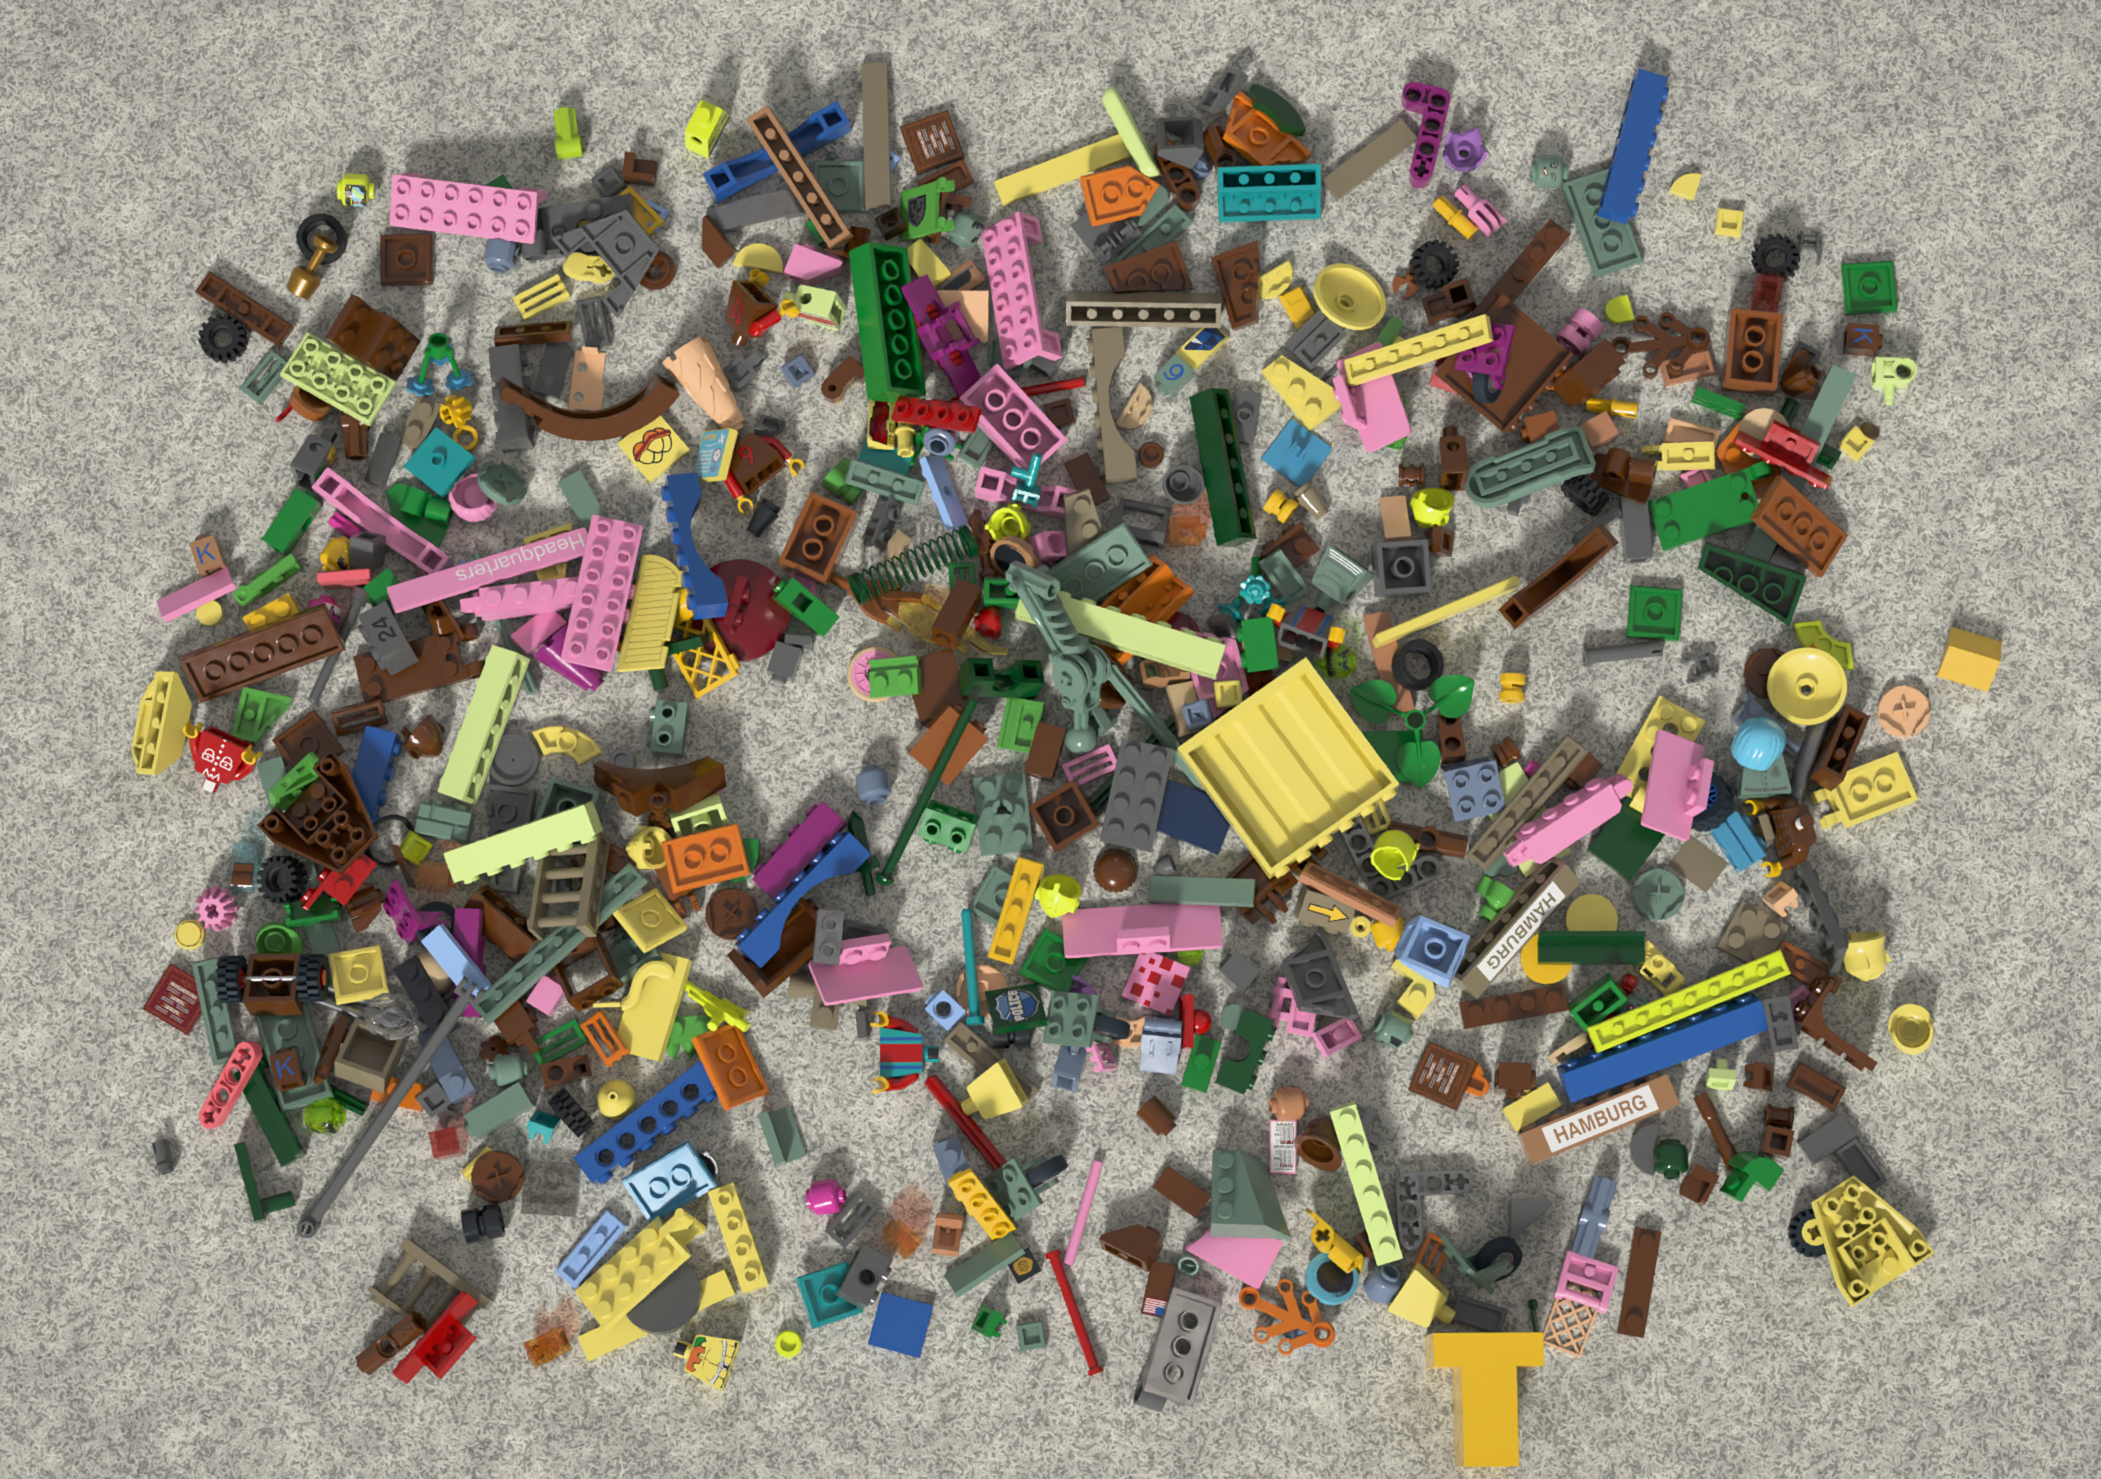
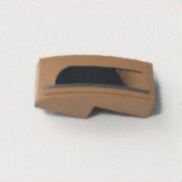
M969 260L952 271L948 278L935 286L936 291L976 290L987 279L974 261Z

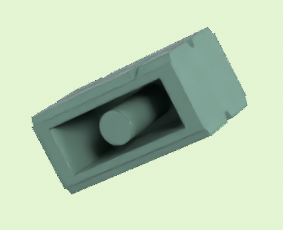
M429 799V803L421 802L414 829L417 835L462 845L470 843L476 818L473 812H469L470 807L455 804L454 808L444 806L445 802L435 799Z

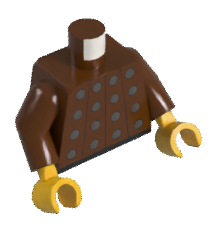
M1788 795L1764 798V801L1754 798L1744 802V804L1752 803L1754 806V811L1746 813L1747 815L1759 814L1764 809L1766 810L1765 814L1769 816L1775 834L1773 843L1780 862H1763L1761 868L1771 867L1770 873L1764 875V877H1778L1782 869L1788 870L1807 860L1810 847L1816 842L1817 838L1813 827L1814 819L1810 815L1807 805H1798L1797 801Z

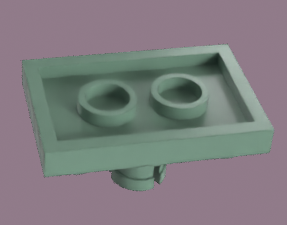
M1025 772L973 778L976 814L980 816L978 832L981 857L1033 851Z

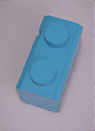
M1739 811L1731 814L1720 827L1709 831L1737 874L1767 855L1765 852L1767 849L1765 842L1760 836H1754L1750 830L1752 827L1751 821L1745 814L1741 815Z

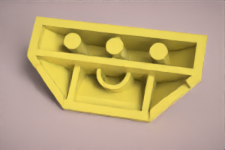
M156 671L153 681L148 685L141 697L131 747L133 760L136 765V773L159 775L183 754L186 739L183 728L188 719H190L192 703L179 674L176 672Z

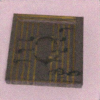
M525 1160L521 1214L575 1217L579 1165L577 1163Z

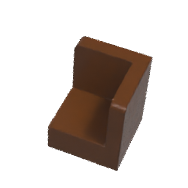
M625 152L622 172L625 184L655 186L658 163L655 160L637 159L635 152Z
M1695 1163L1691 1166L1679 1190V1194L1703 1206L1706 1204L1720 1176Z

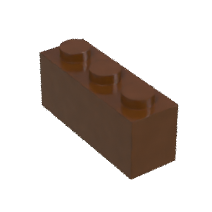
M1847 704L1834 716L1808 779L1829 791H1832L1844 781L1870 718L1869 715Z
M487 884L474 891L464 908L484 910L482 934L490 943L499 947L506 953L509 959L516 963L542 941L538 940L528 930L527 917Z

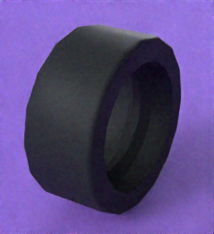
M324 213L313 214L304 219L299 225L296 233L297 245L304 257L310 261L314 251L307 244L309 232L319 225L331 227L336 233V244L339 247L334 253H326L320 265L331 264L339 260L344 254L347 247V234L340 222L333 216Z
M1416 639L1407 642L1396 650L1392 658L1391 669L1394 678L1401 686L1407 690L1421 691L1429 688L1436 679L1442 676L1444 660L1441 652L1434 644L1427 640ZM1410 651L1422 653L1429 661L1431 670L1426 679H1416L1406 669L1405 657Z

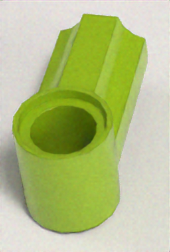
M561 107L555 110L554 121L557 136L555 137V149L557 159L584 157L582 139L578 131L576 109Z

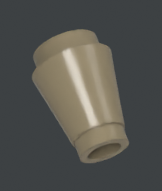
M1308 481L1293 493L1296 497L1295 501L1317 520L1329 511L1315 484L1312 485Z

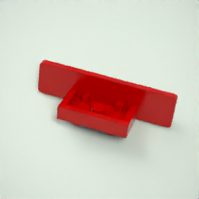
M899 396L891 419L900 423L975 433L982 409L955 401L947 403L939 399L926 400Z
M1776 420L1773 421L1763 442L1740 430L1733 441L1742 451L1747 453L1753 452L1761 456L1764 462L1772 465L1777 464L1783 467L1788 474L1792 476L1799 475L1807 479L1808 483L1816 488L1823 487L1828 489L1833 479L1832 476L1810 466L1821 443Z
M362 853L342 875L325 867L318 875L317 879L320 881L314 889L309 887L300 898L303 901L300 906L307 911L323 890L345 906L376 867L377 863Z
M462 1291L453 1299L445 1312L434 1321L432 1327L416 1342L405 1358L399 1361L392 1374L408 1384L425 1365L438 1378L442 1379L477 1339L461 1322L478 1304V1301L467 1292Z

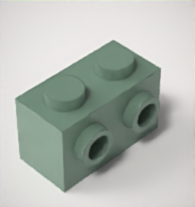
M657 699L656 707H651L650 722H653V730L647 734L646 747L650 748L652 755L684 758L690 712L688 703Z

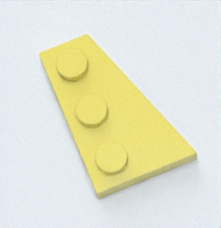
M1283 355L1262 370L1264 377L1308 431L1313 430L1342 407L1341 403L1334 396L1333 387Z

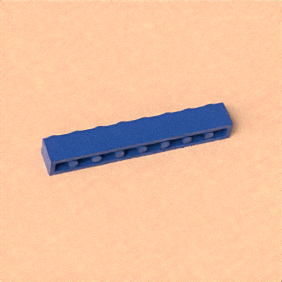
M1744 993L1737 996L1734 1001L1728 1003L1721 1002L1712 1006L1710 1010L1694 1013L1683 1020L1672 1022L1599 1053L1593 1049L1586 1056L1578 1059L1575 1057L1566 1059L1562 1062V1065L1556 1066L1565 1096L1573 1103L1768 1030L1765 1011L1761 1000L1754 993Z

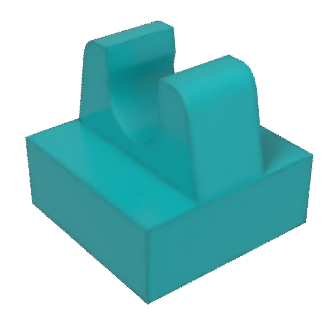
M536 1109L529 1119L526 1128L529 1130V1138L533 1140L538 1133L544 1135L543 1144H548L558 1129L561 1118Z

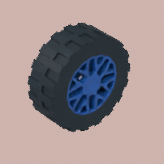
M1712 772L1707 809L1693 817L1692 830L1707 832L1711 829H1716L1722 823H1725L1732 814V809L1735 805L1734 794L1724 779L1715 772Z

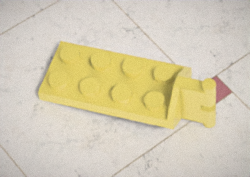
M678 1208L675 1211V1215L667 1222L657 1216L575 1290L576 1294L600 1326L608 1331L691 1256L686 1245L699 1234H704L706 1226L682 1208Z

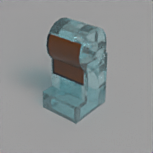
M233 842L232 892L255 893L262 848L257 843Z

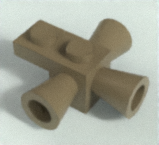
M795 973L790 975L788 999L814 997L810 1028L837 1031L839 1011L842 1003L824 1005L813 979ZM869 999L849 1003L867 1008Z

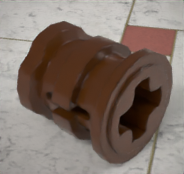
M1421 463L1419 467H1414V464H1409V467L1399 464V487H1403L1404 484H1409V487H1414V484H1420L1421 488H1424V463Z

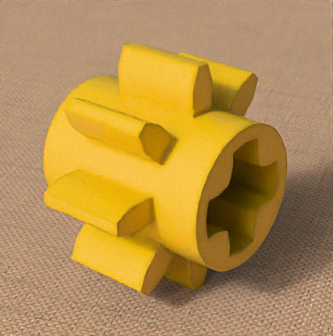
M456 394L446 397V402L441 403L440 408L442 420L449 426L454 424L456 428L466 425V420L471 419L470 415L472 414L470 402L463 396L457 398Z

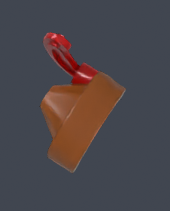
M296 385L290 395V404L276 417L275 421L277 423L281 422L292 409L307 420L313 422L321 421L327 416L332 405Z

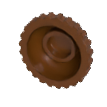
M1108 849V851H1103L1102 854H1099V858H1096L1093 873H1095L1094 878H1096V883L1101 888H1104L1105 891H1109V893H1122L1135 883L1136 873L1138 872L1136 868L1137 863H1135V859L1126 850Z

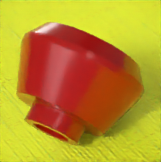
M988 606L979 610V616H974L975 632L980 631L982 637L997 640L1001 636L999 607Z

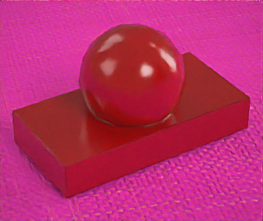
M1184 994L1179 997V1021H1182L1180 1049L1194 1048V1034L1201 1035L1208 1032L1212 1025V1018L1206 1010L1194 1009V994Z

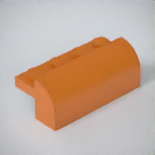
M1151 554L1149 558L1153 565L1120 585L1099 607L1113 606L1121 609L1122 614L1131 616L1132 613L1145 616L1147 618L1146 621L1156 624L1157 621L1167 622L1195 592L1188 584L1177 578L1166 563ZM1092 642L1101 648L1112 662L1116 661L1121 666L1133 656V654Z

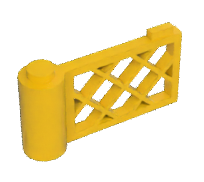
M682 587L676 591V593H680L673 629L685 630L683 638L689 637L690 632L698 635L711 631L716 644L714 654L703 651L704 646L688 650L697 653L694 666L686 664L684 660L686 651L673 654L695 698L698 699L739 675L738 669L741 665L734 653L729 654L711 618L702 619L704 622L702 631L691 628L693 613L692 610H688L686 604L687 588ZM671 635V640H670V641H666V643L674 641L672 635ZM702 655L713 658L710 672L699 668ZM718 660L726 663L730 673L725 676L715 674ZM698 673L709 676L707 686L700 690L696 682Z

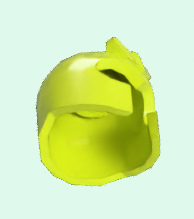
M1386 831L1377 838L1374 844L1371 862L1386 878L1400 880L1405 871L1397 868L1406 864V871H1409L1420 844H1414L1413 839L1403 831Z

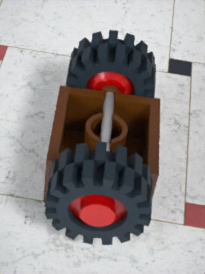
M249 954L248 964H246L247 960L243 955L221 956L216 964L218 969L215 970L217 978H215V982H217L215 988L218 991L217 998L222 1003H244L251 1016L303 1015L304 1002H324L327 998V992L329 991V970L327 969L329 965L326 962L327 958L324 954Z

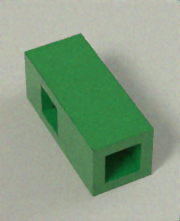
M296 488L262 537V540L284 556L291 554L322 508L317 501L319 497L308 489L302 492Z
M793 577L781 578L773 587L775 592L771 598L819 637H824L839 619V616Z

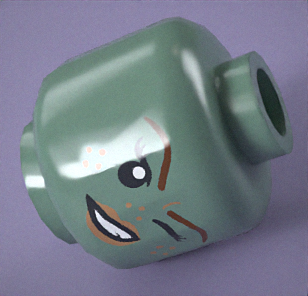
M1538 155L1535 161H1531L1530 181L1534 182L1538 188H1559L1562 180H1567L1568 164H1563V160L1559 155Z

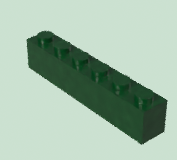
M1210 388L1189 397L1216 545L1236 547L1257 538L1229 389Z

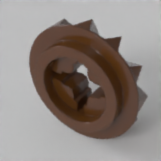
M659 251L651 266L655 268L661 267L662 278L657 275L650 276L652 272L649 267L640 282L641 286L650 291H661L666 286H670L672 280L676 277V266L673 259L667 253Z

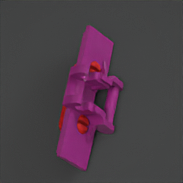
M926 274L902 286L901 289L915 315L914 319L919 327L916 330L932 361L936 360L959 398L981 378L967 350L981 341L979 338L976 339L960 308L962 306L960 301L945 308L929 276ZM953 317L964 338L956 340L952 338L946 324Z

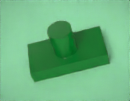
M1196 1035L1194 1048H1192L1181 1086L1203 1093L1207 1092L1222 1042Z

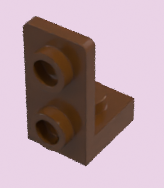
M940 192L939 217H944L945 207L947 210L959 212L962 211V207H970L972 197ZM942 232L926 235L929 237L928 243L939 244Z

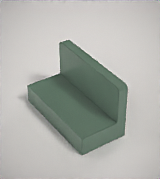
M789 1106L770 1113L766 1111L758 1114L775 1166H780L806 1156Z

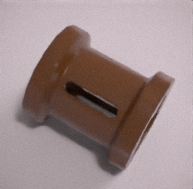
M1767 1103L1764 1110L1763 1126H1781L1792 1130L1794 1107L1789 1106L1788 1109L1772 1107L1771 1104Z

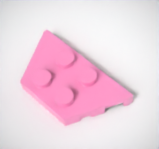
M1181 627V628L1179 629V631H1181L1182 629H1188V628H1186V627ZM1196 632L1197 637L1204 639L1207 636L1215 637L1222 641L1221 644L1226 645L1216 680L1190 672L1198 701L1205 698L1208 699L1214 720L1227 709H1216L1214 682L1240 680L1242 696L1249 688L1244 669L1241 666V658L1236 640L1227 637H1216L1214 634L1207 632Z

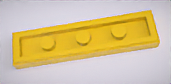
M1018 856L988 958L1011 965L1014 964L1043 869V863Z

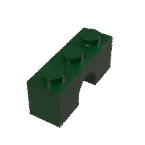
M967 658L957 673L961 696L1034 699L1045 684L1041 660L1016 659L1014 664L1008 668L994 669L991 658Z
M1245 1007L1235 1034L1244 1037L1249 1042L1250 1053L1241 1060L1225 1056L1215 1081L1216 1084L1243 1095L1247 1089L1252 1091L1258 1077L1253 1074L1256 1065L1262 1066L1268 1052L1263 1050L1266 1040L1272 1042L1277 1030V1026L1273 1025L1274 1018Z

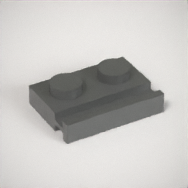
M1319 308L1284 344L1309 370H1312L1347 333L1338 324L1330 320Z

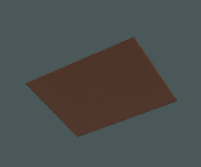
M390 844L407 886L417 889L400 847Z

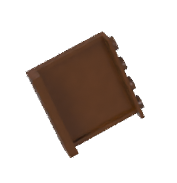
M1500 293L1482 314L1489 316L1490 322L1514 325L1516 327L1504 372L1506 380L1504 381V388L1499 398L1494 403H1482L1474 398L1469 375L1464 371L1454 369L1458 353L1446 356L1433 373L1500 431L1506 433L1509 430L1512 433L1521 423L1519 417L1526 410L1529 413L1538 403L1536 397L1542 390L1546 393L1556 382L1553 379L1559 371L1564 373L1573 361L1570 358L1573 356V353L1568 351L1513 304L1508 297Z

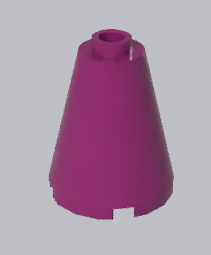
M567 622L533 656L584 691L590 688L594 692L604 682L601 678L605 674L603 670L561 661L568 627Z

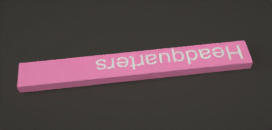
M585 527L389 586L387 587V593L395 613L403 612L582 557L588 533Z

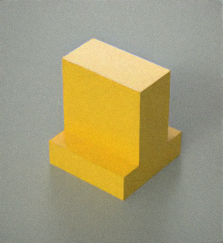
M1543 1332L1432 1333L1425 1336L1426 1369H1453L1455 1467L1519 1466L1517 1368L1544 1366Z

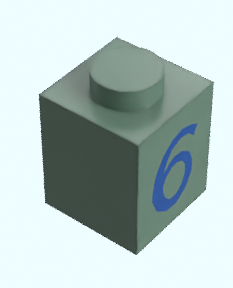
M1175 353L1154 375V382L1156 383L1154 386L1162 395L1166 396L1168 394L1171 398H1174L1194 377V370Z

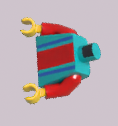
M883 1011L872 1012V1014L879 1016V1022L870 1023L872 1027H884L880 1028V1076L870 1080V1082L876 1081L879 1084V1089L873 1090L872 1093L878 1094L883 1091L903 1090L916 1082L919 1075L923 1074V1062H939V1046H923V1035L919 1034L918 1028L904 1019L889 1016Z

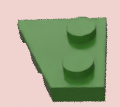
M243 687L231 735L247 742L258 744L292 705L294 699L288 696Z

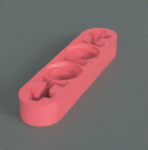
M242 1042L237 1045L199 1112V1121L206 1129L220 1127L228 1118L262 1058V1049L257 1042ZM248 1048L250 1049L249 1055L251 1056V1058H247L248 1051L246 1049ZM235 1067L241 1073L239 1081H236L232 1075ZM223 1088L229 1094L227 1102H224L220 1096Z

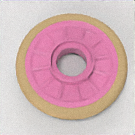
M871 646L857 652L851 659L847 669V680L851 690L859 698L869 702H882L891 698H870L868 677L870 664H868V660L896 658L898 656L893 651L881 646Z

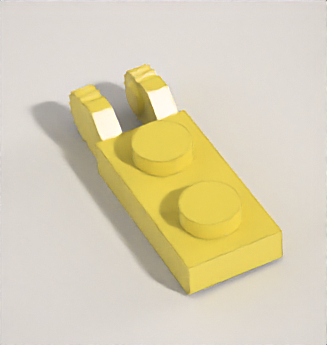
M1715 442L1662 443V445L1642 447V454L1644 455L1662 454V461H1657V470L1715 469Z

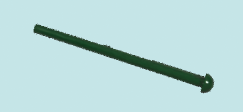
M972 698L968 699L883 871L876 872V880L879 884L889 886L894 883L895 879L891 877V874L897 866L939 783L978 701Z

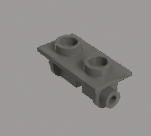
M881 496V499H877L871 517L877 519L878 522L873 523L869 521L862 537L864 545L869 547L874 545L881 552L885 551L888 541L891 539L895 523L901 515L902 504L892 496H889V498Z

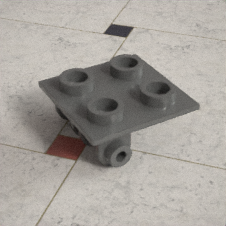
M1087 212L1070 225L1101 265H1104L1142 234L1137 228L1136 223L1130 218L1091 227Z

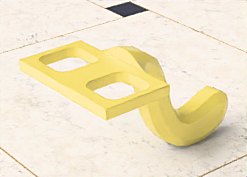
M665 961L645 963L636 972L632 980L630 992L626 997L622 998V1001L597 1002L593 1004V1008L622 1007V1011L630 1009L637 1003L643 983L648 976L654 975L663 979H670L673 977L674 970Z

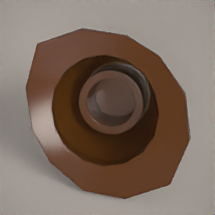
M1327 1115L1314 1118L1308 1123L1306 1129L1295 1137L1294 1147L1308 1164L1319 1170L1334 1172L1341 1167L1342 1156L1333 1121Z

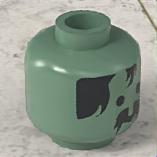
M1391 1009L1384 1013L1380 1012L1372 1026L1375 1038L1393 1049H1397L1403 1044L1407 1045L1414 1033L1411 1030V1020Z

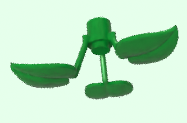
M1446 675L1436 679L1428 689V696L1434 704L1423 712L1414 709L1405 713L1393 708L1392 706L1397 699L1396 692L1391 684L1383 680H1371L1354 686L1350 689V694L1355 709L1368 722L1375 724L1386 722L1389 717V711L1405 718L1406 726L1414 730L1416 743H1405L1399 749L1397 765L1404 776L1417 787L1422 788L1435 776L1441 759L1439 748L1433 741H1424L1422 743L1420 741L1419 730L1426 724V715L1438 707L1439 712L1447 718L1462 716L1469 709L1472 702L1475 681L1463 675Z

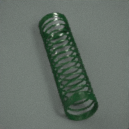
M966 525L959 526L958 530H952V534L946 532L944 538L938 536L937 541L930 539L929 544L923 542L922 548L916 545L914 551L908 549L907 555L900 552L899 558L893 555L892 561L889 559L884 560V565L878 562L877 567L871 565L869 571L863 568L861 574L855 572L849 575L848 582L855 599L862 606L868 603V597L871 601L874 599L865 581L864 571L869 575L877 596L881 597L877 583L872 577L871 568L877 572L884 592L886 594L889 593L887 585L879 572V564L884 568L890 586L896 591L895 583L887 570L886 561L893 567L895 577L903 588L904 584L894 565V558L900 563L907 583L911 584L910 576L902 563V554L908 561L913 577L918 581L919 577L909 558V551L915 556L918 568L922 576L926 578V572L917 556L916 548L922 552L926 566L933 575L934 570L924 552V545L930 549L934 564L941 571L940 562L932 549V541L937 545L942 562L948 568L949 563L939 545V538L944 541L952 563L956 565V558L947 543L946 535L951 537L959 559L963 561L962 551L954 539V531L959 535L966 555L969 558L978 555V546L971 530Z

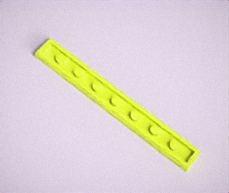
M1780 949L1588 1027L1587 1031L1596 1052L1599 1053L1790 975L1791 972Z

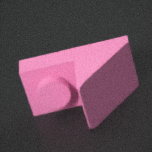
M1345 1018L1312 1034L1326 1059L1363 1038L1353 1020Z

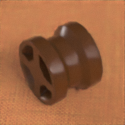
M1510 736L1504 737L1501 743H1494L1490 746V750L1501 768L1507 767L1510 761H1517L1521 758L1520 751Z

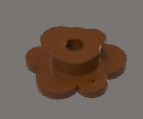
M493 1036L489 1041L482 1043L479 1056L481 1059H488L490 1062H494L496 1054L508 1053V1043L506 1040H502L500 1036Z

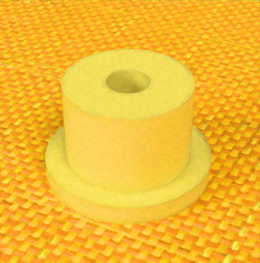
M1359 916L1352 920L1350 930L1354 936L1362 938L1370 933L1371 923L1366 917Z

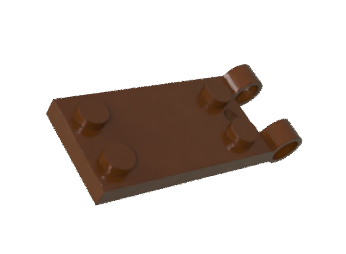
M471 623L460 626L464 635L460 639L454 630L444 635L435 634L409 641L419 662L392 676L386 668L381 670L371 652L353 656L363 700L367 701L381 697L383 703L479 678L484 668L485 660L471 662L464 666L459 648L460 643L476 640L480 637L477 624ZM453 654L451 661L447 660V655Z

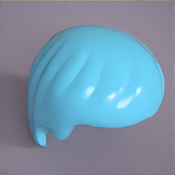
M1770 718L1747 719L1741 724L1731 744L1732 756L1742 766L1752 770L1765 771L1781 756L1786 745V736L1782 727Z

